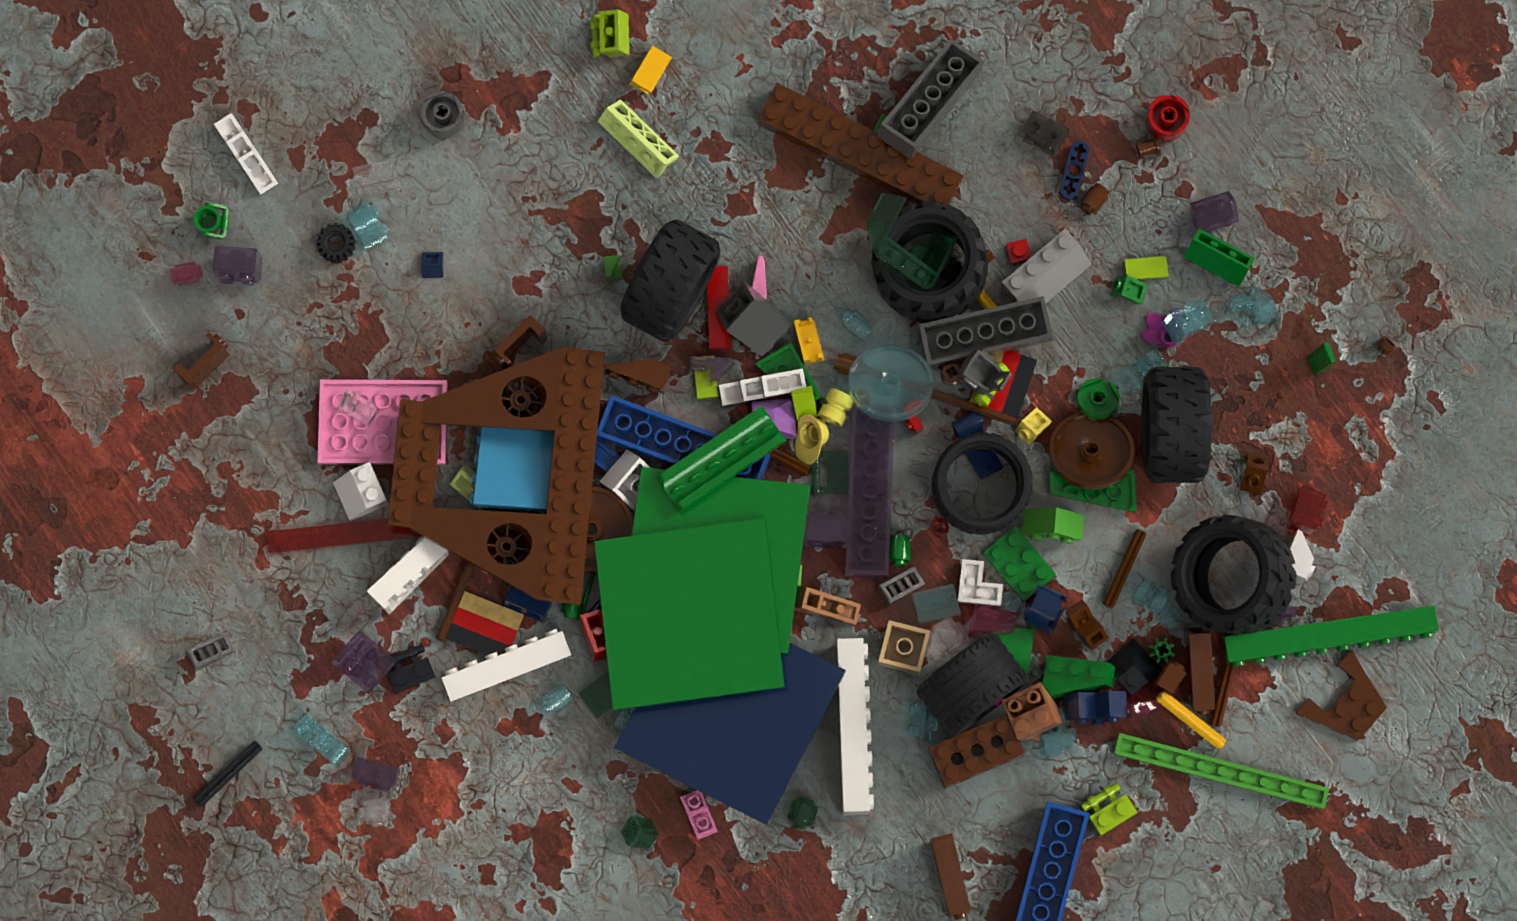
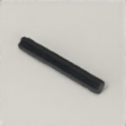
M253 741L194 797V801L200 807L204 806L262 750V746L257 741Z

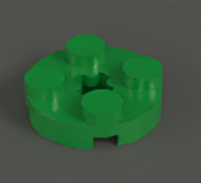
M1100 378L1090 379L1080 387L1077 405L1089 420L1106 419L1117 412L1120 394L1113 383H1107ZM1098 395L1099 398L1103 397L1104 399L1102 402H1095V396Z

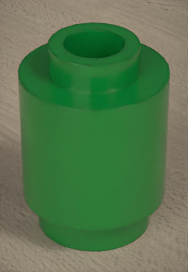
M895 534L892 535V540L889 541V562L893 563V566L904 567L906 563L910 562L911 541H909L908 535Z

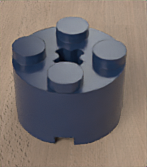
M1038 585L1033 594V597H1035L1033 604H1028L1025 609L1024 621H1026L1027 625L1050 635L1051 629H1055L1064 609L1061 607L1062 602H1067L1068 596L1045 585Z

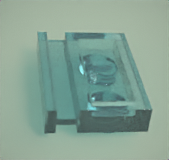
M954 584L912 593L919 624L961 615Z

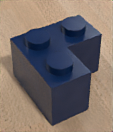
M1126 691L1075 692L1065 694L1066 720H1073L1075 724H1088V721H1092V725H1105V723H1118V719L1127 717Z

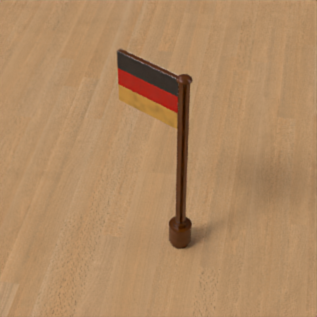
M1013 351L993 354L994 362L1005 364L1012 375L1004 388L995 393L993 401L987 407L980 406L973 399L976 394L975 389L970 401L872 369L862 363V358L847 353H838L833 369L838 370L837 373L857 379L858 375H864L970 412L974 411L976 414L980 413L982 416L1017 428L1021 422L1019 413L1037 359Z
M489 508L488 511H498V509ZM467 562L441 628L435 637L438 641L445 642L449 640L484 655L497 652L499 656L506 653L505 648L512 646L524 615L466 592V587L475 568L473 564Z

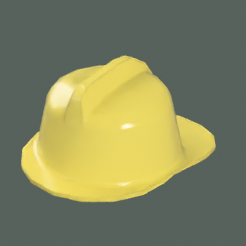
M806 414L798 422L795 451L798 459L807 465L815 463L819 457L821 446L829 438V430L825 424V419H816L812 415Z

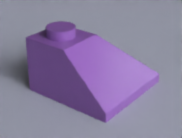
M792 399L752 401V412L757 408L763 407L785 439L796 438L795 410Z

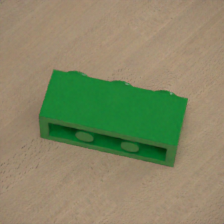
M1201 229L1197 230L1183 256L1191 263L1199 265L1210 273L1238 287L1255 259Z

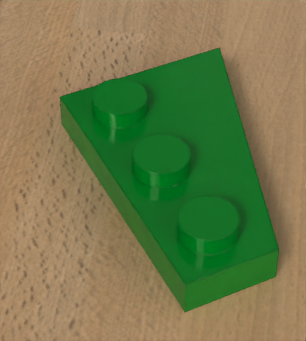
M792 343L755 363L767 375L803 369L806 387L812 386L815 402L823 398Z

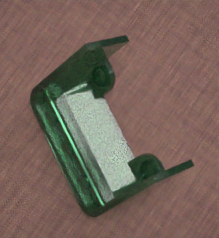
M882 193L867 222V232L875 256L917 287L926 290L931 289L936 283L958 237L934 231L925 248L915 245L908 252L888 237L907 198Z

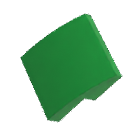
M991 623L990 633L998 635L1002 644L1004 643L1008 648V652H1011L1015 661L1020 664L1021 669H1024L1026 674H1029L1034 629Z

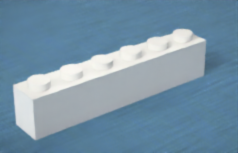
M557 629L545 633L546 637L538 640L537 636L525 641L526 645L519 648L515 644L505 648L506 653L499 656L497 652L485 656L486 661L478 663L477 660L466 663V668L460 671L457 668L445 671L446 676L442 677V681L450 701L571 656L563 631L558 632Z

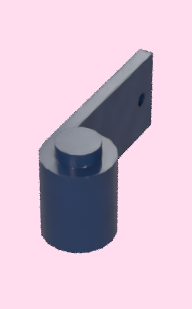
M973 411L951 422V425L959 439L968 434L984 432L982 426L985 425V422L980 413L976 414ZM974 450L966 453L981 480L1003 469V465L994 452Z

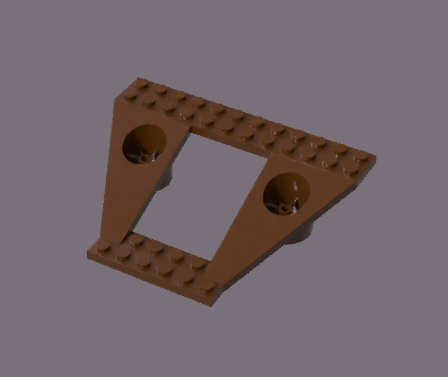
M560 347L424 401L400 399L387 526L408 528L537 601L581 605L605 352ZM519 383V390L514 392L509 384ZM523 384L528 385L532 390L529 393L523 391ZM504 387L510 392V398L502 397ZM532 392L537 396L538 402L531 401L529 395ZM502 401L508 402V403H507V404H508V409H507V410H506V408L504 407ZM530 405L538 406L535 415L528 409ZM508 411L516 413V416L512 415ZM525 411L529 417H520V412ZM441 425L553 431L545 514L433 507ZM505 528L504 537L501 538L494 531L495 529ZM508 530L514 531L518 536L515 539L508 537ZM490 533L497 540L495 545L487 544ZM519 537L523 543V548L516 547L515 541ZM503 544L505 545V548H507V551L503 549ZM488 547L493 548L494 555L492 557L488 552ZM515 551L524 552L520 562L513 555ZM497 557L502 559V563H498L493 558ZM510 557L515 564L505 565L506 558Z

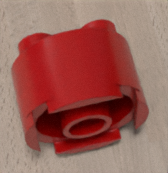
M1176 95L1157 97L1151 103L1145 123L1148 131L1153 137L1157 136L1158 140L1166 143L1178 139L1184 134L1190 119L1189 107L1182 98Z

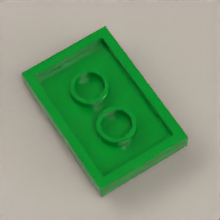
M1016 526L983 552L985 558L1023 603L1033 596L1038 585H1046L1057 576Z

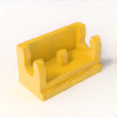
M652 45L629 85L646 94L648 92L651 93L672 57Z
M812 317L807 318L805 321L800 319L794 320V329L804 365L824 361L815 321Z

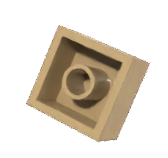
M889 620L878 665L920 675L931 631Z

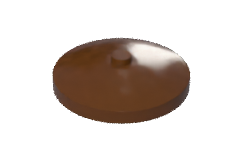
M1082 412L1073 414L1060 422L1054 429L1049 443V458L1055 472L1067 483L1088 490L1104 489L1120 482L1129 472L1135 453L1132 436L1120 421L1112 416L1092 421Z
M592 487L584 566V572L588 573L598 572L594 541L632 536L634 524L630 510L624 501L611 491L598 487Z

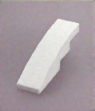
M232 113L214 124L260 195L278 184Z
M797 369L718 386L722 406L788 394L791 393V390L806 387L803 369Z

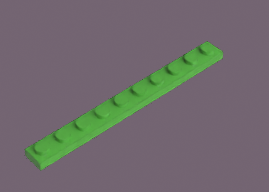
M1122 733L1118 735L1114 755L1322 810L1325 809L1330 789Z

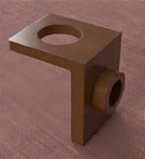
M1248 454L1240 490L1258 495L1261 494L1268 472V458ZM1256 460L1263 464H1256L1253 461Z

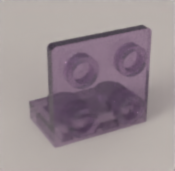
M359 630L331 663L369 694L396 664V661Z

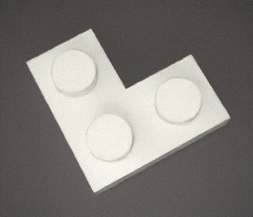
M962 559L958 603L1001 607L1003 584L982 582L984 561Z

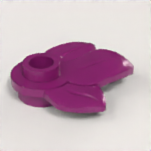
M1171 309L1164 318L1155 313H1148L1146 320L1148 329L1141 333L1143 339L1151 345L1160 344L1164 348L1174 347L1179 340L1177 330L1180 327V319L1177 313ZM1170 335L1172 340L1169 342L1165 341L1164 336Z

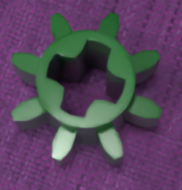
M1156 638L1154 640L1156 646H1148V649L1152 650L1149 658L1153 657L1156 659L1155 664L1162 660L1167 664V656L1174 657L1175 655L1171 652L1174 644L1169 645L1166 643L1167 638L1162 642H1159ZM1163 647V652L1165 653L1160 656L1159 651L1156 649Z

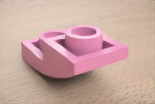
M696 790L680 797L698 840L718 832L702 792Z

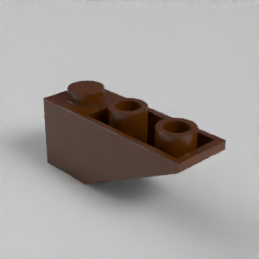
M654 359L605 364L603 367L604 372H607V376L617 380L619 377L626 379V383L635 387L642 385L647 387L646 390L653 394H658V392L664 393L673 371L672 366Z

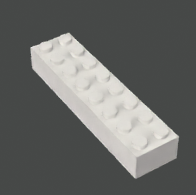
M863 638L837 639V665L846 670L838 686L843 816L869 815L870 809L874 807L873 794H869V788L873 786V773H868V766H872V751L867 750V745H871V729L867 730V723H870V708H866V702H869L870 691L869 686H865V681H868L869 666L864 665V659H868V643L864 644Z

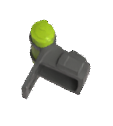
M973 349L963 362L958 376L961 378L960 380L970 389H975L976 394L973 397L975 402L984 407H987L993 401L995 393L1004 388L1012 375L1005 364L994 362V357L983 349Z

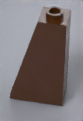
M1205 627L1184 628L1191 708L1193 711H1197V714L1210 713V710H1215L1211 633Z
M953 834L931 838L930 846L949 918L954 917L955 920L966 918L967 913H970L971 909Z

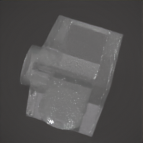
M389 798L363 801V807L359 808L361 820H365L367 825L371 824V828L384 826V822L393 821Z

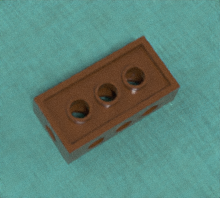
M1008 714L928 748L944 789L1025 755L1020 740L1017 739ZM991 739H1000L1002 746L994 748L991 745ZM975 746L981 748L982 755L978 757L972 755L971 748ZM953 755H959L962 758L960 765L952 763L951 757Z

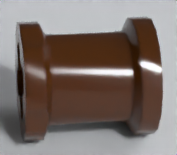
M1157 136L1143 142L1136 141L1139 159L1150 154H1161Z
M949 363L943 368L942 380L949 386L956 385L960 380L958 376L960 368L957 364ZM950 370L954 371L953 378H949L948 373H950Z

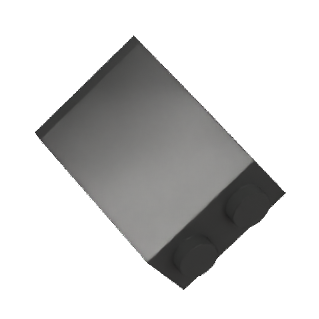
M744 280L716 310L725 330L761 356L770 351L774 343L790 327L786 317Z

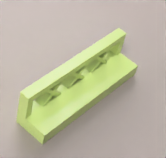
M621 99L607 107L598 120L655 178L661 176L666 167L679 158V155ZM619 108L625 115L620 114L616 109ZM631 123L636 124L639 129L632 126ZM646 138H650L654 143H650ZM661 152L666 153L670 158L667 159Z

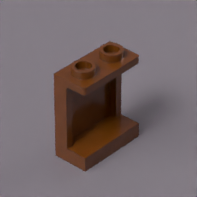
M531 315L494 349L496 355L494 358L502 370L513 366L509 358L532 336L541 344L548 339L545 329Z
M208 333L206 335L213 346L188 371L179 362L173 367L177 375L194 391L230 355L226 350L228 346L217 334L212 336Z

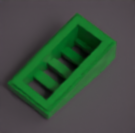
M1328 342L1323 343L1307 356L1315 375L1330 370L1336 361Z

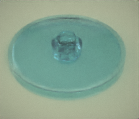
M894 344L875 346L863 352L852 364L848 379L849 393L855 405L868 416L888 422L907 420L919 414L929 403L934 385L933 373L926 360L914 350Z

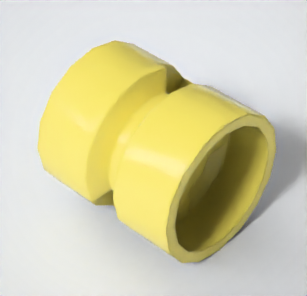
M830 388L825 398L827 404L822 405L818 416L832 425L842 427L847 418L845 412L851 410L855 399L840 390Z

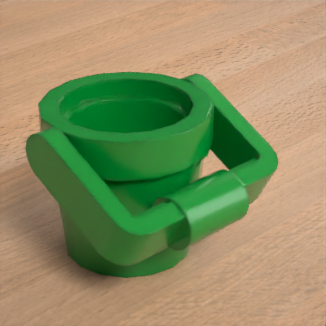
M206 202L205 206L200 207L194 213V225L202 232L203 237L223 239L226 237L229 227V209L225 205ZM216 209L223 210L222 216H220L218 210Z

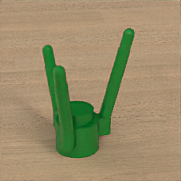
M595 572L590 575L581 605H566L562 603L561 613H564V618L580 619V615L585 614V606Z

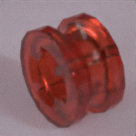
M935 518L932 520L930 533L934 537L942 538L948 533L949 524L945 519ZM935 523L944 524V532L934 531Z

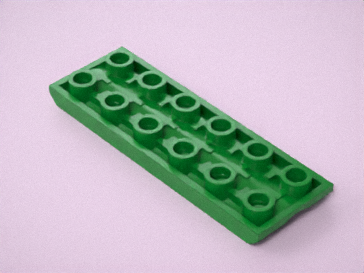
M760 407L662 472L656 479L679 513H681L786 442V439L765 409Z

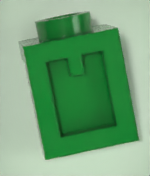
M1128 275L1119 276L1112 284L1111 296L1114 298L1122 297L1139 305L1143 302L1148 284Z

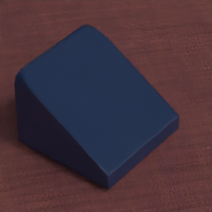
M443 252L422 253L421 270L423 278L443 277Z

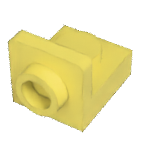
M1036 407L1020 422L1015 429V433L1030 445L1052 421Z

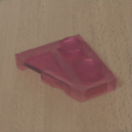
M976 604L968 637H975L976 633L987 632V634L1014 633L1018 612Z
M1158 696L1151 698L1152 701L1144 702L1141 700L1131 703L1127 713L1129 718L1167 708L1157 701Z

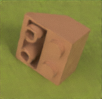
M1041 683L1002 700L1018 740L1031 739L1064 723L1056 703Z

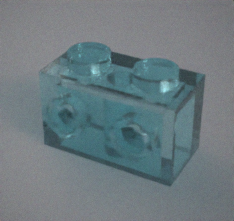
M1201 299L1197 302H1194V300L1187 302L1180 310L1178 308L1172 309L1167 313L1168 317L1162 321V324L1175 344L1208 328L1215 319L1204 300Z

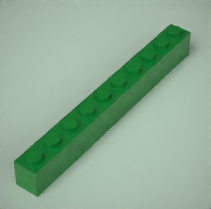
M1434 605L1259 631L1256 633L1225 636L1221 639L1225 665L1231 664L1232 667L1244 666V662L1253 661V664H1260L1266 662L1265 659L1274 658V661L1287 659V655H1295V658L1308 656L1307 652L1315 651L1316 655L1329 653L1328 649L1334 648L1337 649V652L1350 650L1349 646L1357 645L1358 649L1370 647V643L1378 642L1379 645L1391 644V640L1399 639L1400 642L1412 641V637L1420 636L1421 639L1434 637L1433 634L1439 631Z

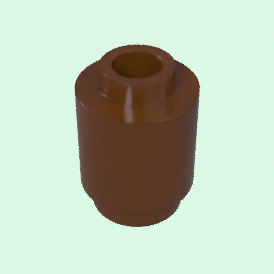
M1099 183L1091 186L1079 202L1081 210L1088 215H1096L1108 199L1109 191Z

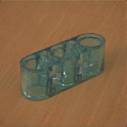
M305 712L291 728L337 768L352 752Z

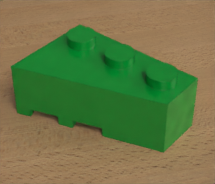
M1047 655L1042 685L1052 699L1063 698L1065 694L1075 692L1091 693L1111 689L1115 667L1108 662Z

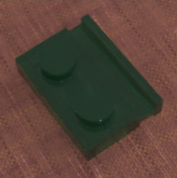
M609 670L578 693L597 719L613 707Z

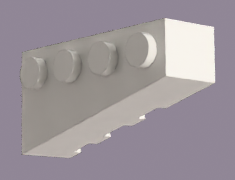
M422 536L416 542V546L411 551L408 550L400 558V561L393 565L367 592L390 615L449 553L446 549Z

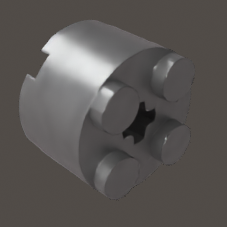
M445 91L434 92L427 96L421 107V117L424 126L434 137H452L463 128L465 120L464 111L460 100L455 95ZM441 112H444V117L440 116Z

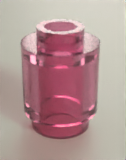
M195 261L175 265V268L170 269L174 285L179 284L181 286L200 282V277H203L202 267L197 265Z

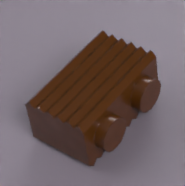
M1175 661L1173 663L1168 662L1151 688L1159 694L1166 691L1172 696L1186 676V672L1183 671L1185 668Z

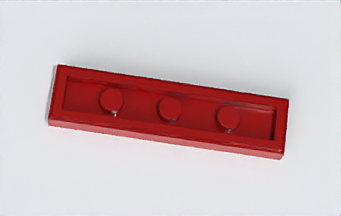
M716 266L707 285L709 350H730V333L725 330L716 313V310L729 297L728 266Z

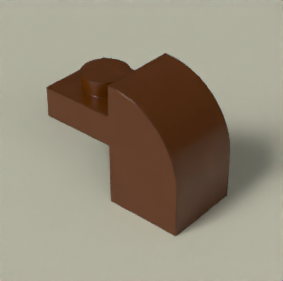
M1080 600L1065 612L1068 617V623L1091 651L1108 639L1103 626L1093 617L1088 605L1083 600Z

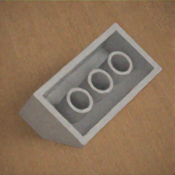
M1065 228L1002 281L1000 288L1014 303L1044 296L1045 303H1048L1092 264L1080 244Z

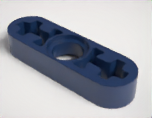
M1084 141L1074 142L1070 149L1059 190L1060 196L1066 201L1074 200L1079 192L1089 155V146ZM1078 147H1082V151L1085 153H1082L1080 160L1077 161L1075 160L1077 151L1074 149L1077 150ZM1078 166L1080 174L1072 176L1068 171L1069 167ZM1069 181H1074L1072 190L1075 192L1067 195L1066 190H1063V188L1067 189Z

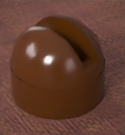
M1382 336L1377 343V350L1383 349L1381 354H1389L1396 347L1385 336Z

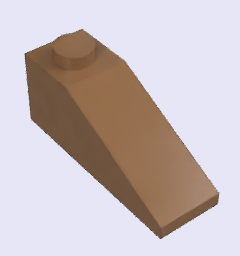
M797 587L794 610L852 625L857 624L861 604L808 587Z

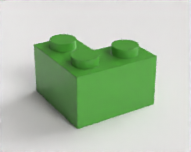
M1057 507L1024 509L1022 535L1029 536L1032 541H1043V538L1048 540L1060 539V543L1073 544V541L1082 540L1084 515Z

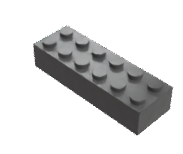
M950 39L881 123L877 137L912 160L981 74L985 61Z
M1044 296L919 324L926 359L930 369L945 366L949 363L965 361L973 349H983L989 355L1054 341Z

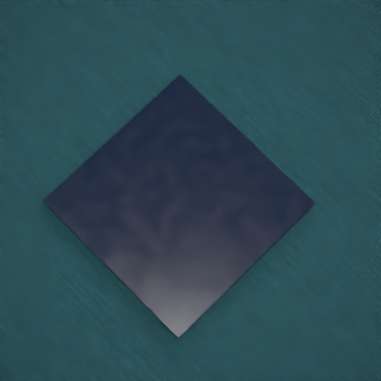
M790 643L789 653L781 654L785 688L636 707L614 749L767 825L846 670Z

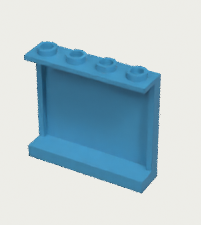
M482 427L481 434H477V446L480 449L479 453H475L474 459L477 472H473L472 485H475V492L470 494V504L474 505V510L482 507L537 511L545 514L553 431Z

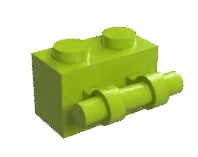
M619 9L600 11L599 15H592V23H590V31H592L590 49H592L593 57H601V53L609 57L629 55V15Z
M1117 782L1111 786L1107 785L1103 788L1102 792L1094 797L1091 795L1086 798L1087 801L1080 805L1084 812L1091 808L1093 809L1095 814L1090 816L1088 821L1098 837L1138 813L1126 794L1117 799L1115 793L1121 790ZM1108 798L1111 804L1101 809L1098 804Z

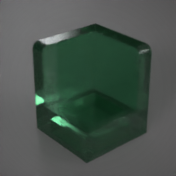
M630 816L621 830L627 846L649 849L659 835L653 820L643 817Z

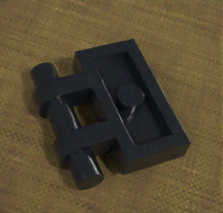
M423 644L415 647L414 645L409 646L407 650L398 654L394 652L390 654V657L383 659L385 667L390 665L395 667V670L389 672L388 675L396 694L436 678L429 658L426 657L420 660L418 654L425 652ZM411 657L414 663L402 667L400 661Z

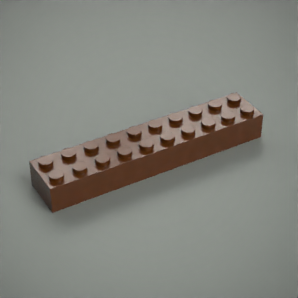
M776 83L757 118L758 126L918 205H922V202H939L944 206L947 204L951 205L963 182L964 175L918 152L911 160L878 138V132L779 83Z

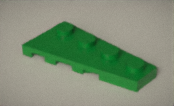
M1129 470L1127 475L1115 485L1098 490L1075 487L1063 480L1056 472L1049 473L1050 495L1133 513L1137 512L1135 470Z

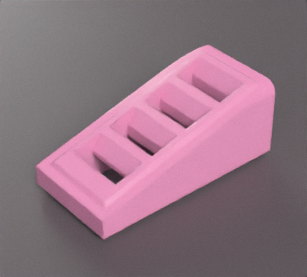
M759 255L752 288L767 300L764 256Z

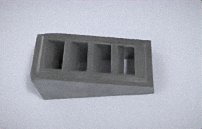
M914 566L879 585L876 592L884 605L889 607L923 587L925 582ZM910 575L916 585L913 586L907 576ZM903 579V581H904V583L906 584V586L908 587V589H905V588H904V586H903V584L901 583L900 580ZM894 584L897 586L898 590L900 591L899 594L897 593V591H896L895 588L893 587Z
M225 632L186 649V656L194 672L234 653L235 650ZM219 641H222L226 649L225 651L221 650L218 644ZM211 645H214L218 654L214 655L210 647ZM203 649H206L209 658L205 657L202 651ZM198 653L201 659L200 662L197 661L194 654Z

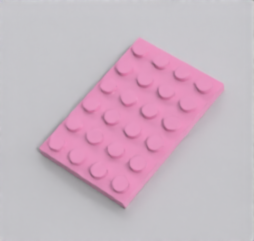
M320 380L318 464L363 465L370 462L371 465H393L400 399L424 401L447 392V380ZM441 425L437 465H446L447 425Z

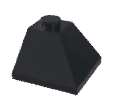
M1134 638L1106 661L1115 667L1113 680L1123 691H1126V695L1129 698L1162 671L1155 664L1154 660L1149 658L1147 652Z

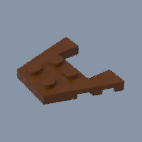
M1350 650L1337 666L1354 680L1327 712L1309 698L1296 714L1358 741L1387 707L1355 654Z

